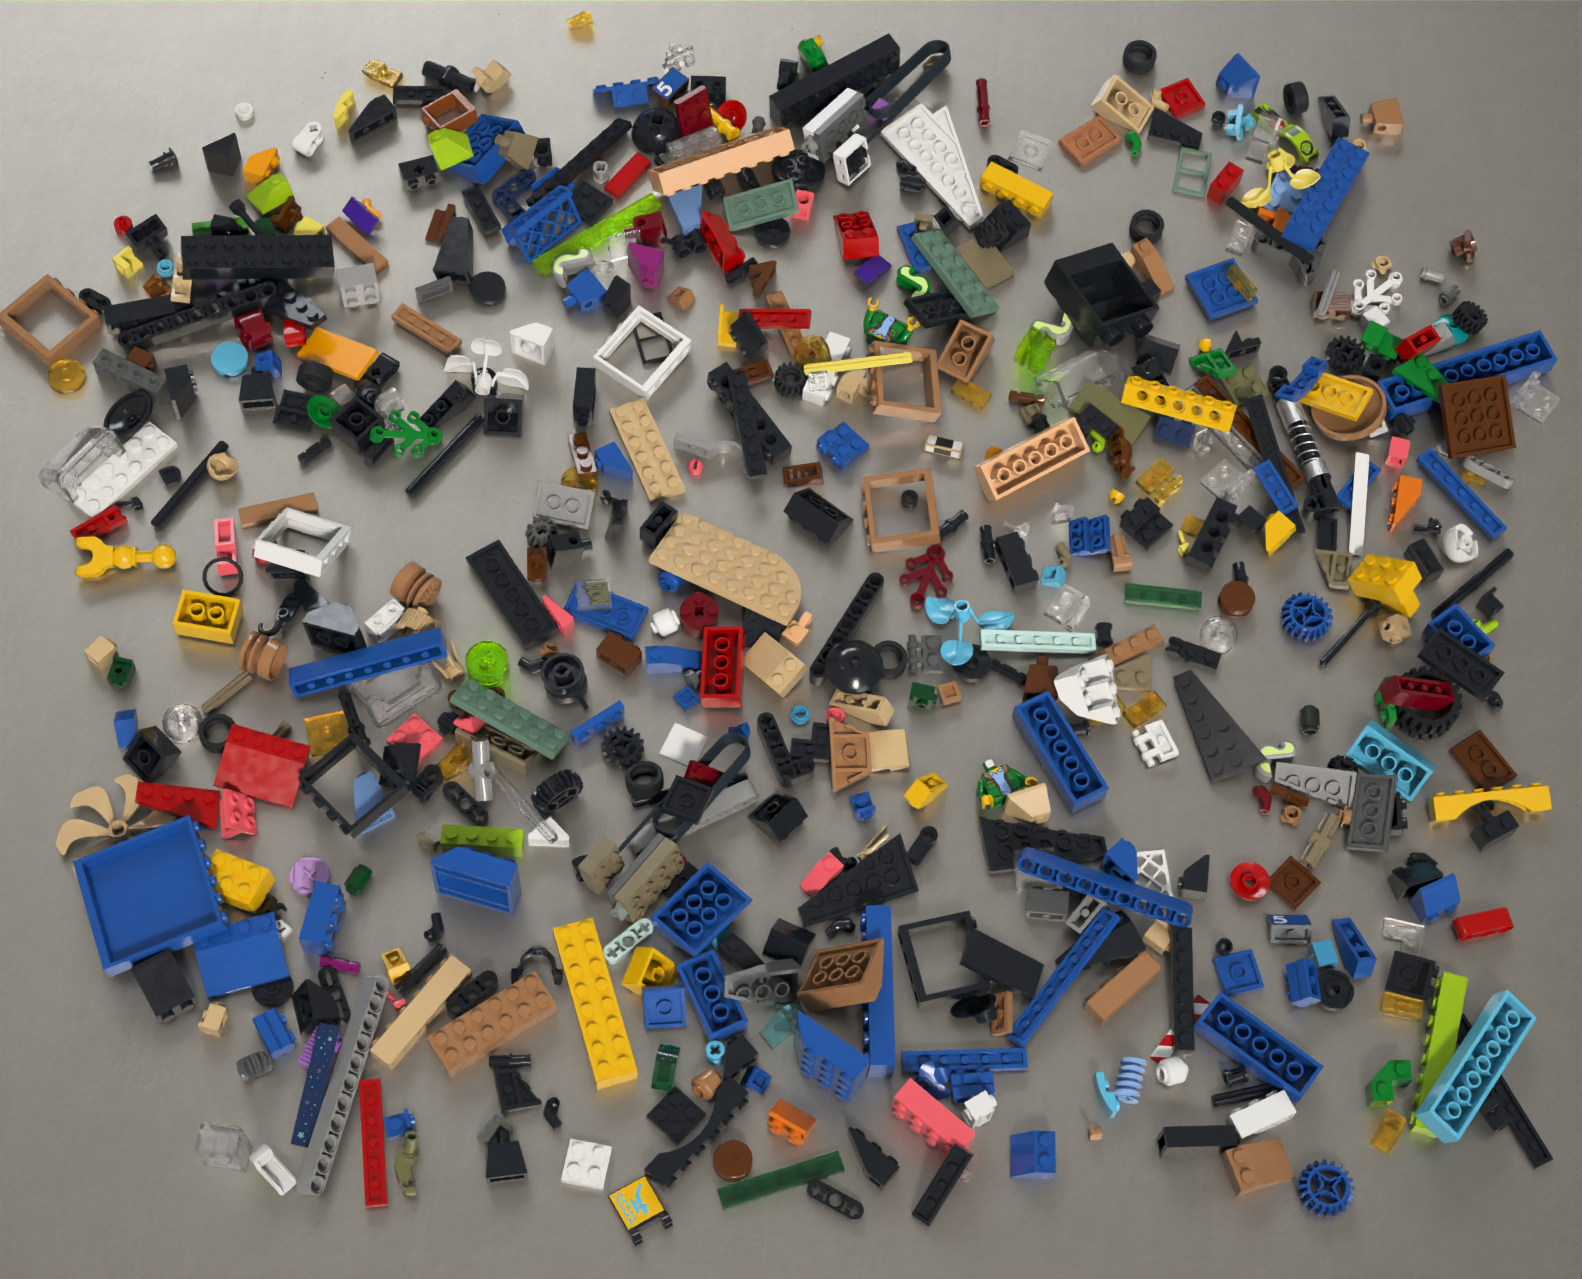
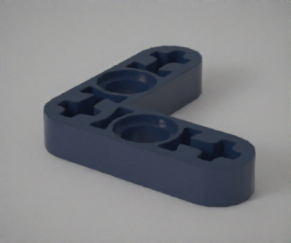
M524 170L492 192L493 204L509 221L525 212L515 199L531 189L530 185L536 181L535 172ZM514 185L519 187L517 191H511L509 188ZM511 206L516 208L514 212H508L506 209Z

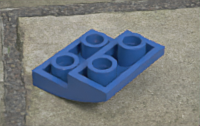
M1106 514L1092 519L1082 517L1069 521V543L1072 556H1088L1111 551L1110 522Z

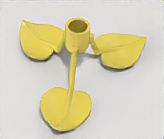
M1279 147L1267 155L1266 170L1268 171V183L1266 190L1264 188L1251 189L1243 196L1240 202L1248 208H1258L1266 205L1272 199V194L1268 192L1271 187V176L1274 172L1286 170L1292 178L1290 185L1294 189L1308 188L1316 183L1321 176L1318 172L1310 169H1301L1295 175L1292 174L1289 168L1295 164V157Z

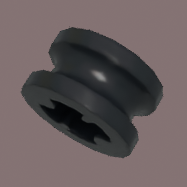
M913 490L904 491L901 496L902 506L907 509L914 508L918 502V494ZM906 497H912L913 501L910 502L909 500V502H907Z

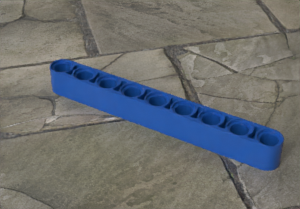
M1027 847L1020 852L1017 867L1023 873L1184 928L1191 924L1193 907L1186 901L1034 848Z

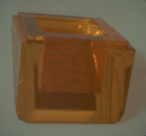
M153 274L142 286L151 298L159 297L171 289L165 279L157 274Z

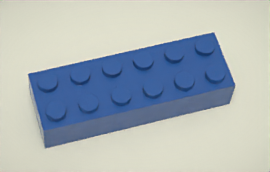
M1049 691L1014 707L1012 713L1013 720L1071 814L1106 797L1109 787Z
M1221 991L1194 1027L1195 1032L1240 1065L1243 1064L1248 1071L1263 1082L1269 1083L1274 1090H1277V1092L1285 1090L1290 1101L1295 1105L1300 1101L1324 1067Z

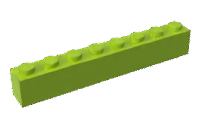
M1444 971L1435 980L1434 989H1437L1436 996L1432 997L1430 1008H1433V1013L1429 1015L1427 1027H1430L1429 1034L1425 1035L1423 1046H1426V1051L1422 1053L1420 1065L1423 1067L1422 1072H1419L1416 1085H1419L1418 1092H1415L1412 1104H1415V1110L1411 1112L1409 1117V1124H1412L1411 1132L1433 1138L1437 1137L1415 1116V1113L1455 1053L1468 981L1467 977Z

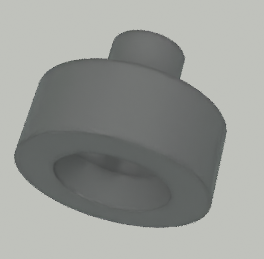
M690 669L683 674L686 683L693 690L701 686L699 680L701 679L700 670L695 673Z

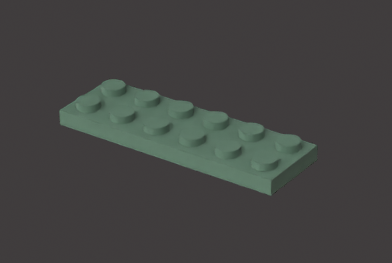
M941 229L913 234L911 240L970 318L998 311L1000 308Z
M469 677L455 691L449 701L552 760L571 737L563 729L554 726L547 720L538 717L529 710L522 708Z

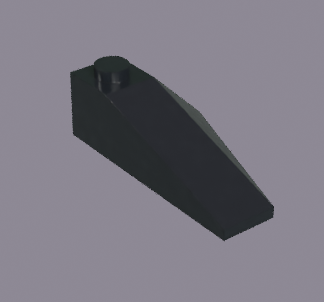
M1122 910L1115 912L1121 919L1082 971L1090 969L1091 965L1103 963V965L1110 964V960L1118 958L1126 960L1146 950V946L1135 925ZM1074 944L1055 960L1057 966H1059Z

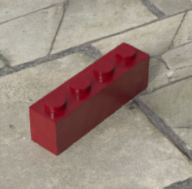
M1394 675L1378 687L1384 704L1440 711L1455 700L1448 682Z

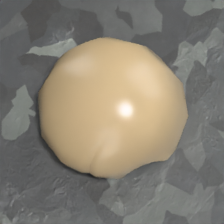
M225 452L213 454L207 461L206 469L212 478L218 481H226L236 474L238 463L235 457H228Z

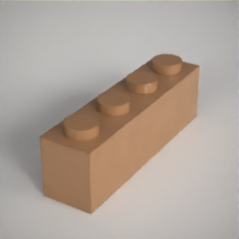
M1146 951L1131 957L1128 961L1129 965L1126 967L1121 966L1114 973L1115 977L1111 981L1106 979L1100 985L1101 989L1097 993L1093 991L1085 999L1086 1004L1083 1009L1100 1026L1159 975L1162 968Z

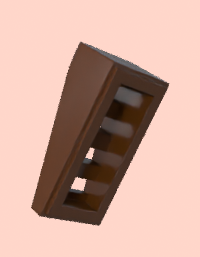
M820 461L783 467L785 486L824 484L823 469ZM790 472H793L794 479H790ZM797 472H801V478H798Z

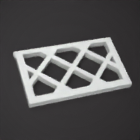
M1165 850L1137 852V857L1145 860L1141 868L1137 867L1138 875L1141 874L1149 880L1145 887L1148 888L1153 883L1161 889L1160 893L1165 892L1173 897ZM1161 855L1163 863L1161 867L1151 860L1154 856ZM1148 863L1158 869L1153 877L1143 871ZM1160 872L1165 875V886L1155 880Z

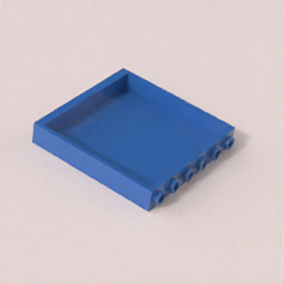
M190 815L73 861L102 967L110 977L129 970L168 948L171 952H174L229 930L227 925L229 917L226 910H223L221 906L224 901L221 893L216 890L218 881L215 874H211L212 862L204 851L207 849L204 839L200 838L199 832H202L200 824L197 820L194 821Z

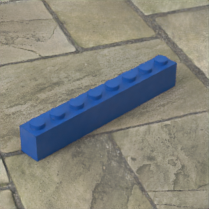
M441 627L292 667L289 668V686L295 698L445 658L448 657L447 641Z

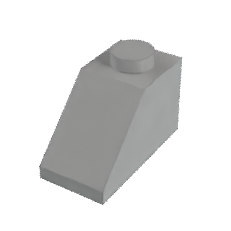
M1087 895L1065 924L1082 935L1102 907L1110 911L1111 909L1103 900Z

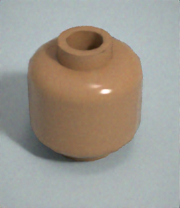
M703 1068L691 1081L693 1094L701 1100L712 1099L722 1085L720 1073L715 1069Z

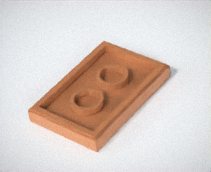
M1098 115L1059 139L1058 144L1081 167L1120 143L1122 138Z

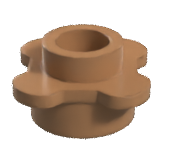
M552 642L544 643L542 645L543 648L539 649V653L546 659L560 653L558 646Z
M1284 805L1282 808L1283 815H1281L1280 820L1283 823H1291L1293 826L1299 825V817L1302 814V810L1294 805Z
M1344 805V808L1342 810L1339 809L1338 818L1341 820L1340 827H1343V824L1349 825L1351 821L1352 809H1347V805Z

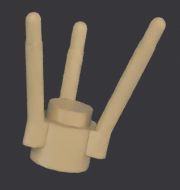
M450 641L456 661L452 660L447 651L448 657L446 658L448 663L445 665V670L435 661H430V663L444 675L446 680L450 678L451 681H455L465 674V668L461 663L454 642Z
M884 825L865 848L859 852L857 858L860 862L872 854L889 837V834H885L878 840L887 829V825Z

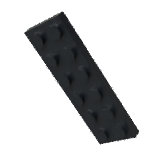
M500 540L465 557L466 562L524 649L559 631L558 626Z

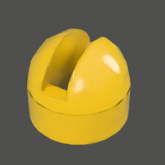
M1200 339L1198 342L1199 350L1205 353L1211 350L1212 339Z
M1113 488L1108 495L1110 502L1113 498L1116 499L1114 504H1119L1125 497V495Z

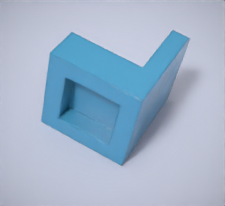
M1331 939L1312 943L1307 950L1309 957L1315 956L1319 967L1329 965L1331 969L1335 968L1339 962Z

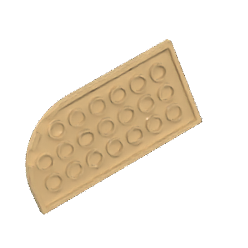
M684 511L681 512L649 557L648 563L785 626L789 625L798 610L802 594L800 581L795 571L784 559L776 553Z

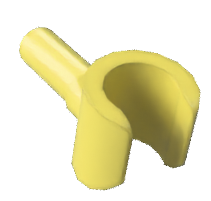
M1179 530L1177 533L1181 545L1177 546V550L1183 556L1189 553L1190 544L1186 542L1182 531Z

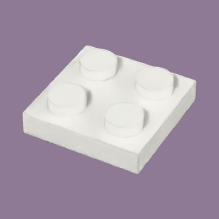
M570 1138L561 1182L603 1190L612 1147Z

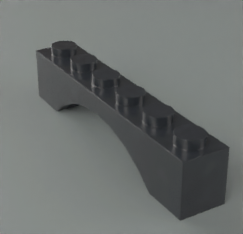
M729 1077L716 1091L713 1113L702 1132L681 1148L659 1153L644 1169V1175L662 1191L667 1187L669 1189L673 1187L678 1180L676 1177L681 1172L685 1173L691 1167L693 1158L695 1156L700 1157L707 1148L705 1145L710 1140L712 1142L716 1140L721 1133L719 1130L724 1125L728 1126L733 1121L736 1111L738 1109L742 1111L749 1103L747 1100L749 1092L732 1077Z

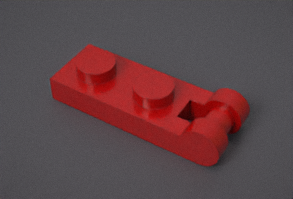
M114 505L70 530V533L75 541L78 537L100 538L117 527H123L128 523L125 515L121 514L120 508Z

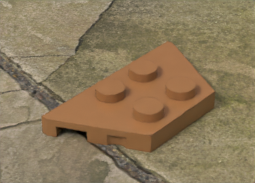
M829 717L832 792H837L871 774L870 735L865 731L855 729L847 723L845 725L836 721L835 718Z

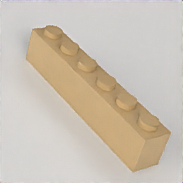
M453 955L448 959L445 958L439 965V970L436 974H431L427 978L421 991L417 990L414 993L411 1003L399 1011V1017L386 1026L384 1029L385 1033L380 1039L376 1038L370 1046L371 1056L392 1071L444 1010L447 1000L461 990L472 977L471 969Z

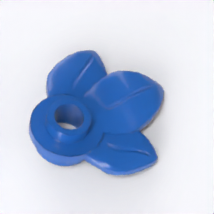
M932 1060L923 1063L919 1068V1076L914 1081L918 1085L921 1082H926L927 1086L922 1088L936 1100L944 1099L951 1095L950 1090L944 1084L949 1080L952 1071L946 1067L935 1068Z

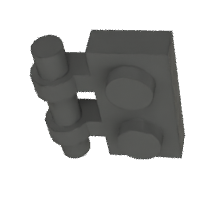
M916 635L908 636L907 650H909V658L907 659V664L910 666L911 673H916L918 671L917 667H923V674L943 673V660L940 653L942 646L941 635H922L921 642L916 641ZM917 651H922V658L917 657Z

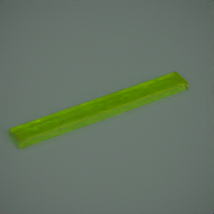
M650 193L532 260V265L543 277L552 272L553 262L563 254L578 255V250L580 249L590 250L622 232L624 227L632 226L635 216L655 213L662 209V204Z

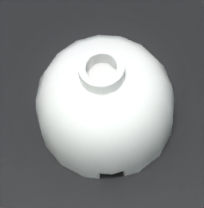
M1464 524L1455 525L1443 535L1442 552L1454 562H1467L1478 555V543L1476 540H1472L1471 535H1473V532L1468 526Z

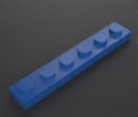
M1432 448L1417 457L1415 461L1491 541L1506 531L1507 527Z
M1026 1048L902 1051L901 1053L902 1074H919L920 1066L931 1060L935 1068L946 1067L952 1073L957 1070L974 1072V1070L980 1068L987 1069V1071H1018L1028 1069Z

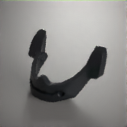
M542 946L531 947L521 956L519 966L511 969V983L513 984L522 975V966L529 956L544 955L551 963L554 984H562L563 970L557 969L555 957L547 948Z

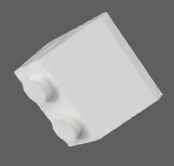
M534 322L511 330V353L546 365L554 350L553 328L547 324Z

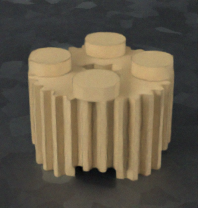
M418 607L417 609H407L395 628L400 632L399 638L442 627V624L438 620L427 616V610Z

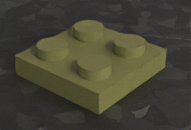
M1252 364L1236 370L1234 375L1218 380L1227 396L1239 408L1246 406L1245 399L1262 394L1263 399L1269 396L1267 388Z

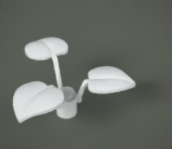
M476 338L471 342V349L474 353L484 354L483 371L480 375L477 374L478 367L476 363L471 362L470 358L462 355H452L447 358L444 372H474L475 392L479 395H488L490 388L494 387L496 380L503 385L520 387L528 391V378L518 369L505 368L502 372H497L493 380L491 375L486 373L488 355L498 356L503 350L501 344L496 341Z

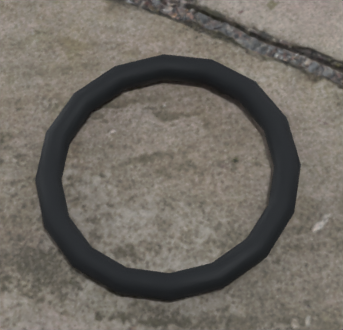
M219 557L211 560L205 566L202 580L210 593L227 597L240 589L243 583V572L234 560ZM219 561L233 564L239 573L237 586L232 591L226 593L213 590L207 582L209 567Z

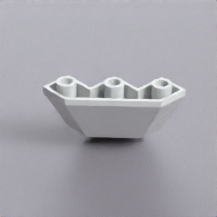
M1104 654L1071 667L1056 676L1054 684L1059 699L1077 716L1112 725L1118 723L1121 712L1117 703L1116 693H1118L1114 682L1112 671L1114 670V664L1112 659H1109L1108 655Z

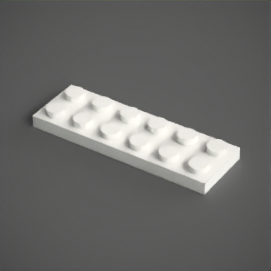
M148 422L67 496V499L91 519L114 506L116 501L123 498L171 454L178 445L155 425Z

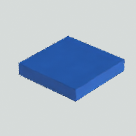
M1252 949L1213 957L1212 962L1222 993L1226 996H1235L1264 988Z
M685 985L643 987L645 1029L687 1026Z

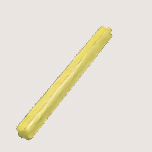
M911 352L811 363L804 365L805 375L911 363L913 362V355Z

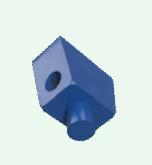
M586 268L567 284V297L562 299V303L566 309L575 305L580 312H585L602 305L607 290L589 268Z

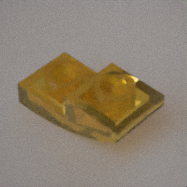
M1153 691L1142 697L1138 703L1125 709L1122 715L1135 729L1163 710L1167 704L1156 691Z

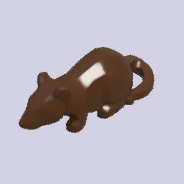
M1118 426L1119 428L1108 439L1109 455L1113 456L1110 465L1116 466L1119 469V477L1122 481H1125L1135 471V467L1131 466L1130 463L1133 451L1130 442L1124 438L1123 427ZM1116 432H1118V437L1113 442V436Z

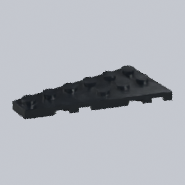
M901 833L798 907L797 910L803 928L864 909L866 905H877L918 892L919 889Z

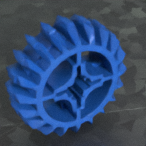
M1299 592L1297 596L1293 594L1290 599L1288 598L1281 608L1280 618H1282L1281 625H1286L1285 631H1291L1290 637L1296 635L1297 640L1302 637L1304 642L1310 638L1313 642L1316 638L1320 640L1323 635L1328 633V629L1332 626L1333 615H1331L1332 609L1327 608L1328 602H1322L1323 597L1318 599L1316 598V593L1310 596L1309 592H1306L1305 595Z
M1323 1159L1321 1164L1316 1160L1313 1162V1165L1308 1164L1306 1166L1307 1170L1303 1169L1301 1171L1302 1177H1299L1297 1180L1301 1185L1297 1186V1190L1302 1193L1298 1197L1300 1199L1305 1198L1303 1206L1308 1204L1311 1206L1309 1212H1313L1316 1209L1317 1216H1321L1324 1212L1326 1218L1331 1213L1335 1217L1339 1212L1344 1213L1346 1211L1345 1207L1351 1205L1350 1200L1354 1198V1194L1351 1192L1355 1190V1187L1349 1184L1353 1182V1178L1346 1177L1349 1171L1346 1170L1343 1173L1341 1171L1343 1167L1341 1164L1335 1167V1161H1331L1328 1165L1326 1159ZM1320 1173L1331 1175L1334 1178H1326L1323 1174ZM1311 1178L1314 1180L1313 1183L1316 1186L1315 1193H1312L1310 1187ZM1338 1183L1341 1187V1198L1337 1196L1336 1185ZM1330 1184H1332L1329 1190H1324L1320 1193V1191L1323 1189V1186L1325 1187L1326 1185L1328 1187ZM1319 1198H1324V1199H1326L1329 1203L1331 1202L1332 1204H1328V1203L1321 1202V1201L1318 1200V1199H1319Z

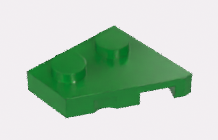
M1222 348L1189 358L1191 366L1218 379L1236 374V367Z
M1390 676V677H1384L1383 680H1382V682H1381V684H1383L1385 681H1387V680H1388L1389 678H1391L1392 676ZM1378 688L1374 693V700L1380 709V721H1383L1384 728L1393 727L1397 720L1395 705L1384 704Z

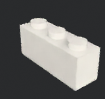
M1274 1090L1266 1095V1099L1261 1101L1255 1099L1247 1104V1108L1241 1110L1239 1107L1231 1111L1226 1123L1235 1126V1131L1239 1134L1241 1143L1291 1119L1296 1114V1110L1285 1090L1280 1092Z

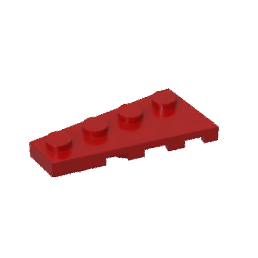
M138 781L135 803L157 811L162 810L171 813V816L177 818L190 815L194 821L197 820L200 824L209 826V829L216 830L220 791Z

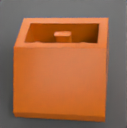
M779 1099L768 1114L767 1126L772 1133L776 1135L782 1134L787 1137V1140L793 1145L798 1146L800 1144L804 1146L816 1125L817 1119Z

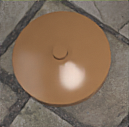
M1358 375L1341 376L1339 378L1373 389V395L1358 420L1355 422L1311 406L1313 422L1322 434L1335 440L1352 441L1364 438L1373 433L1382 424L1386 416L1387 402L1385 394L1381 387L1369 378Z

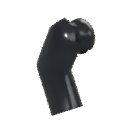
M838 847L832 848L829 851L844 865L843 869L849 871L857 865V860L854 857H843Z
M850 918L836 919L824 932L829 938H832L841 929H845L846 932H852L856 925Z

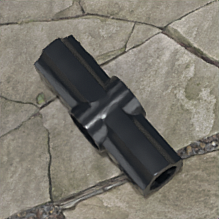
M426 61L423 65L422 75L438 81L441 86H447V89L453 87L468 94L474 91L476 80L461 74L454 66L447 65L444 67L432 61Z

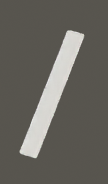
M1356 452L1349 553L1363 556L1369 455Z

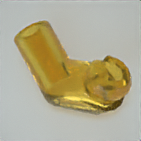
M1472 471L1459 475V478L1465 484L1476 483L1483 486L1486 481L1485 478Z

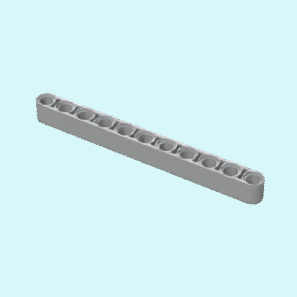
M367 976L361 983L297 1179L296 1188L301 1195H320L325 1189L390 984L386 976Z

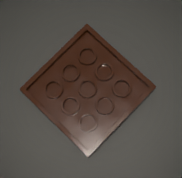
M1506 375L1438 385L1448 459L1516 448Z

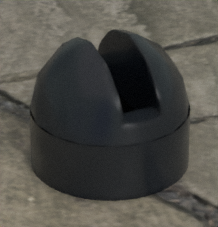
M1216 111L1212 114L1211 121L1213 125L1221 126L1225 123L1226 115L1224 112Z
M1221 938L1216 943L1215 950L1221 956L1228 955L1233 950V944L1229 939Z

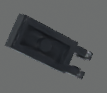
M1177 637L1169 638V644L1182 650L1180 651L1177 648L1168 646L1165 649L1167 655L1210 672H1216L1222 653L1187 641L1184 642Z

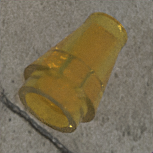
M584 10L567 20L570 30L590 27V25L594 24L589 10L586 12Z

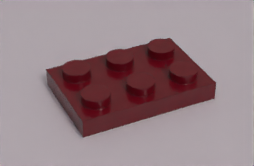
M701 85L673 101L682 143L685 146L715 130L705 86Z

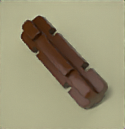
M1014 390L1009 392V401L1016 402V400H1019L1020 403L1027 404L1036 402L1040 406H1043L1045 402L1044 395L1038 394L1035 396L1034 393L1021 391L1017 393L1018 391Z

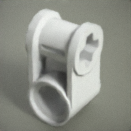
M316 121L309 122L301 133L295 137L292 148L307 157L312 156L324 140L321 125Z

